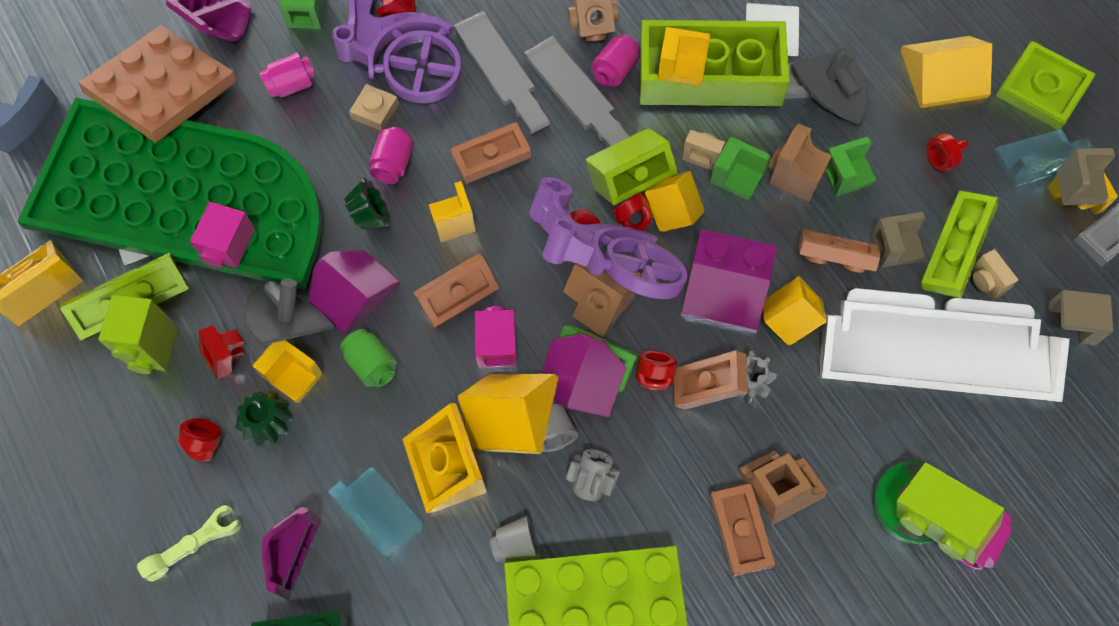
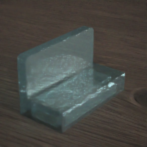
M1059 129L999 146L995 151V155L1012 187L1057 175L1059 168L1076 148L1094 147L1089 138L1069 142L1063 130Z
M369 468L350 486L346 487L339 481L328 491L331 497L387 560L424 528L422 521L374 468Z

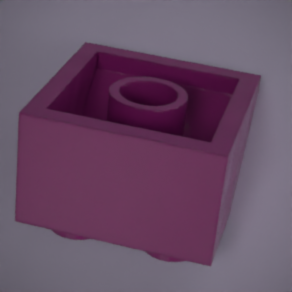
M701 229L681 316L756 333L771 281L777 246Z

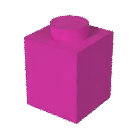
M209 202L190 243L199 253V258L204 263L217 268H221L222 265L237 268L255 228L245 212Z
M491 306L485 308L484 311H475V356L478 369L517 367L514 310H507L501 306Z

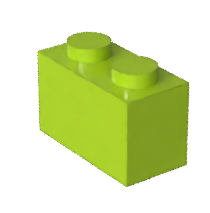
M646 128L585 159L594 189L613 206L678 173L669 141L650 128Z
M112 295L98 340L111 351L113 357L121 359L127 364L126 368L128 370L141 374H150L152 370L167 371L179 328L152 299Z
M927 462L924 463L897 500V517L907 530L918 536L925 534L936 541L939 548L951 558L956 560H962L963 558L972 565H974L1000 528L1005 508Z

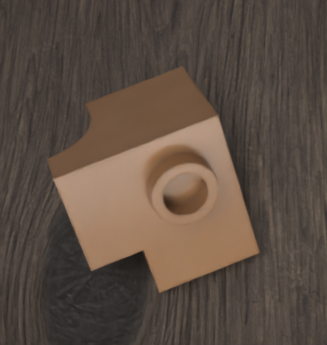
M798 123L796 128L794 127L783 149L777 148L769 163L768 168L774 170L769 184L809 202L832 155L816 148L810 138L812 129Z
M575 263L563 290L566 295L578 302L572 317L601 337H604L611 331L617 319L632 304L637 294L617 283L605 269L599 276L591 275L587 267ZM637 271L636 273H635V272H631V273H633V274H635V275H637V276H639V277H641V275H642V274L639 273L638 271Z
M774 450L740 468V477L745 484H752L756 501L772 525L819 501L827 493L826 488L804 457L794 461L789 453L780 457Z

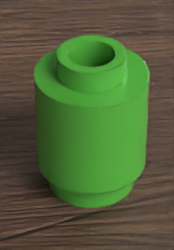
M358 329L349 334L341 343L340 349L343 351V359L366 387H381L394 377L397 361L375 334L368 333L365 329Z

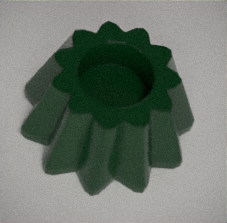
M365 177L361 178L344 198L349 216L360 229L389 226L388 218H390V215L386 209L385 201L381 198L380 191L375 189L372 181H367Z
M261 391L255 392L251 398H244V404L240 405L236 411L238 418L235 427L238 431L243 432L244 442L254 440L258 447H261L266 441L276 444L278 435L288 433L286 423L293 419V416L286 412L289 402L279 400L277 393L264 394Z

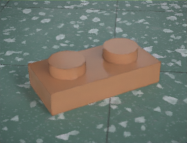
M517 122L450 148L451 156L465 185L532 158L531 149Z
M808 229L802 230L799 240V255H804L808 261L817 264H826L827 261L842 264L847 270L858 273L864 272L865 269L876 272L880 260L877 245Z
M478 253L414 291L413 294L430 324L435 328L498 290L499 286L484 257Z
M731 351L676 368L674 377L675 407L685 410L748 393L746 354L740 351Z
M752 484L711 492L709 497L732 577L773 568L775 562Z

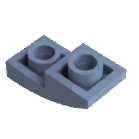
M28 75L23 87L17 93L14 105L0 102V149L9 153L26 140L46 118L56 102V95L42 78Z

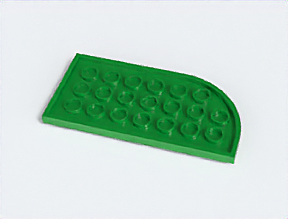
M76 97L17 221L24 229L159 258L170 252L175 262L262 281H275L280 284L283 279H293L297 282V288L304 290L317 257L322 233L320 204L306 172L288 152L275 143L254 134L185 120L155 143L97 102ZM209 202L245 212L255 228L237 268L227 265L217 268L200 260L199 253L190 243Z

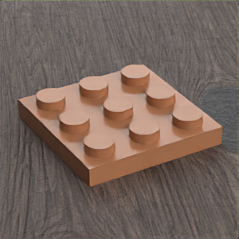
M160 25L83 78L78 84L85 95L156 143L237 81L234 71Z

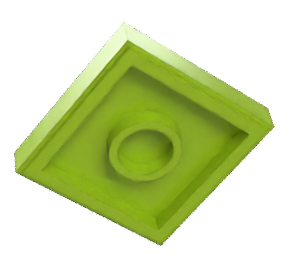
M1031 41L995 96L1060 131L1096 74Z

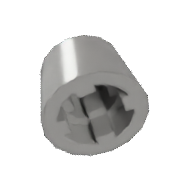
M554 400L542 452L562 449L572 444L578 438V432L565 407L557 404Z
M528 515L498 528L496 536L490 537L491 550L496 562L503 561L508 563L541 559L537 537Z

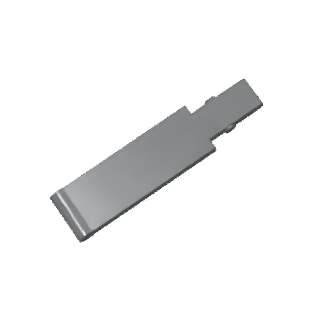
M482 11L453 25L456 35L504 107L508 104L512 105L516 116L520 117L530 134L549 126V119L541 109L538 100L531 94L535 91V86L505 44L486 13Z
M553 36L523 53L526 62L531 65L585 131L592 128L599 140L603 141L607 147L630 137L622 128L621 123L613 118L614 107Z

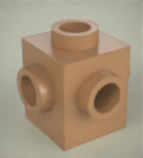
M572 0L573 7L567 8L570 28H576V33L580 37H586V41L603 40L606 38V33L615 32L614 22L619 21V9L616 0ZM596 11V15L590 18L591 13Z

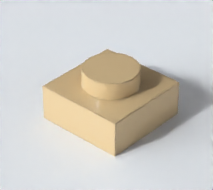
M366 84L349 111L351 119L381 131L385 129L399 105L398 97Z
M690 129L685 141L682 160L713 171L714 164L721 154L725 142L717 139L712 134L699 133Z
M995 249L982 255L974 265L971 273L977 288L986 293L991 301L1005 295L1018 281V278Z

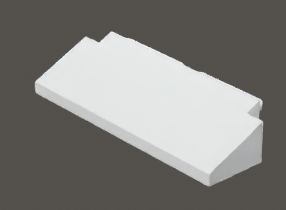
M854 288L847 293L846 301L840 300V315L826 314L827 322L821 325L820 377L1062 402L1070 339L1039 335L1041 320L1034 319V309L1026 304L951 298L946 302L944 310L935 309L934 299L929 295Z

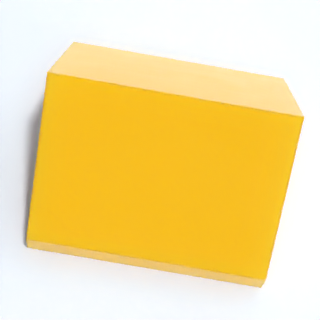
M971 36L901 47L900 51L920 108L984 99L990 96L992 43Z
M52 239L0 274V313L18 327L83 282V279Z
M488 374L458 395L459 405L472 449L475 451L541 454L559 377L555 374Z
M456 403L448 404L402 439L426 514L487 493Z

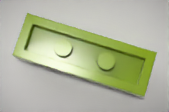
M959 190L922 279L923 290L962 298L997 210V197Z
M169 252L61 303L60 310L81 341L101 331L112 295L152 299L155 304H158L188 290L189 285Z

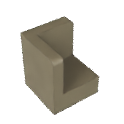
M1114 148L1075 149L1057 171L1063 205H1102L1109 198L1103 170L1116 157Z
M924 212L879 219L870 236L873 244L878 246L880 268L923 261L925 252L918 230L926 220Z
M1062 290L1048 303L1049 312L1061 313V327L1063 329L1079 331L1080 344L1097 345L1114 332L1111 295Z

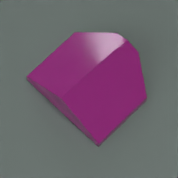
M166 0L167 7L199 31L227 41H237L245 35L252 10V5L245 0Z
M365 250L329 252L313 268L309 302L346 336L397 288L400 282Z
M581 333L552 340L541 374H555L559 377L554 401L569 409L610 417L627 365L615 355L604 341Z
M304 507L298 508L273 526L263 538L262 560L266 588L268 591L287 600L291 597L321 523V520L311 510Z

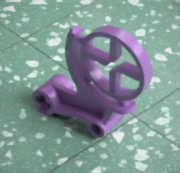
M347 0L349 4L347 25H339L333 30L334 44L339 60L343 62L355 60L368 66L369 80L375 79V73H384L390 89L396 95L409 102L420 104L433 103L452 93L458 85L461 75L459 52L454 44L445 37H449L452 34V24L432 15L415 12L396 13L376 18L370 12L377 0ZM395 39L388 46L384 54L383 64H376L377 58L380 52L383 50V48L390 41ZM424 42L420 55L421 64L427 65L429 74L451 79L436 90L421 92L424 81V69H417V60L395 56L400 49L409 44ZM432 44L447 51L452 57L455 66L433 62L428 63ZM389 67L409 71L417 70L413 89L409 90L396 82L390 73Z
M544 177L541 179L529 215L549 235L542 252V257L553 264H562L564 261L574 262L587 267L591 275L599 276L605 269L610 277L623 287L649 298L670 299L681 293L688 277L687 270L676 256L655 244L658 237L637 229L611 224H579L571 218L568 206L573 191L572 188L564 181L556 178ZM602 246L607 247L604 255L600 250V247ZM618 252H630L634 254V257L618 254ZM649 258L656 261L651 266L646 265ZM639 268L644 269L641 277L631 273H636ZM656 278L673 281L674 283H657Z

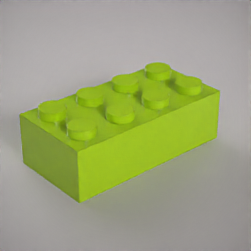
M642 20L640 37V105L782 107L789 86L786 21ZM666 27L703 32L711 35L703 80L700 86L658 80Z
M677 546L504 563L509 626H687Z

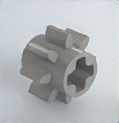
M750 351L747 357V372L751 373L752 379L756 380V382H751L749 375H747L748 393L741 395L746 397L748 403H751L754 396L758 393L762 397L767 398L771 392L767 384L774 383L777 377L776 373L769 372L767 365L770 358L762 360L759 357H755L753 351Z
M588 449L584 451L582 457L577 454L574 455L565 479L574 482L572 491L575 495L584 500L598 501L601 499L602 494L611 496L620 471L611 468L613 459L608 454L599 450Z

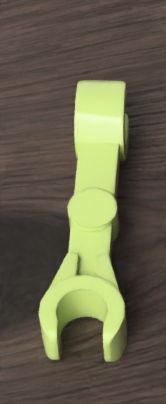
M227 505L217 508L202 528L191 535L184 536L180 542L163 553L150 555L137 564V569L142 578L154 582L164 576L171 565L188 554L197 552L199 547L210 540L237 533L242 525L239 520L233 521L229 526H221L222 518L232 513L233 509Z

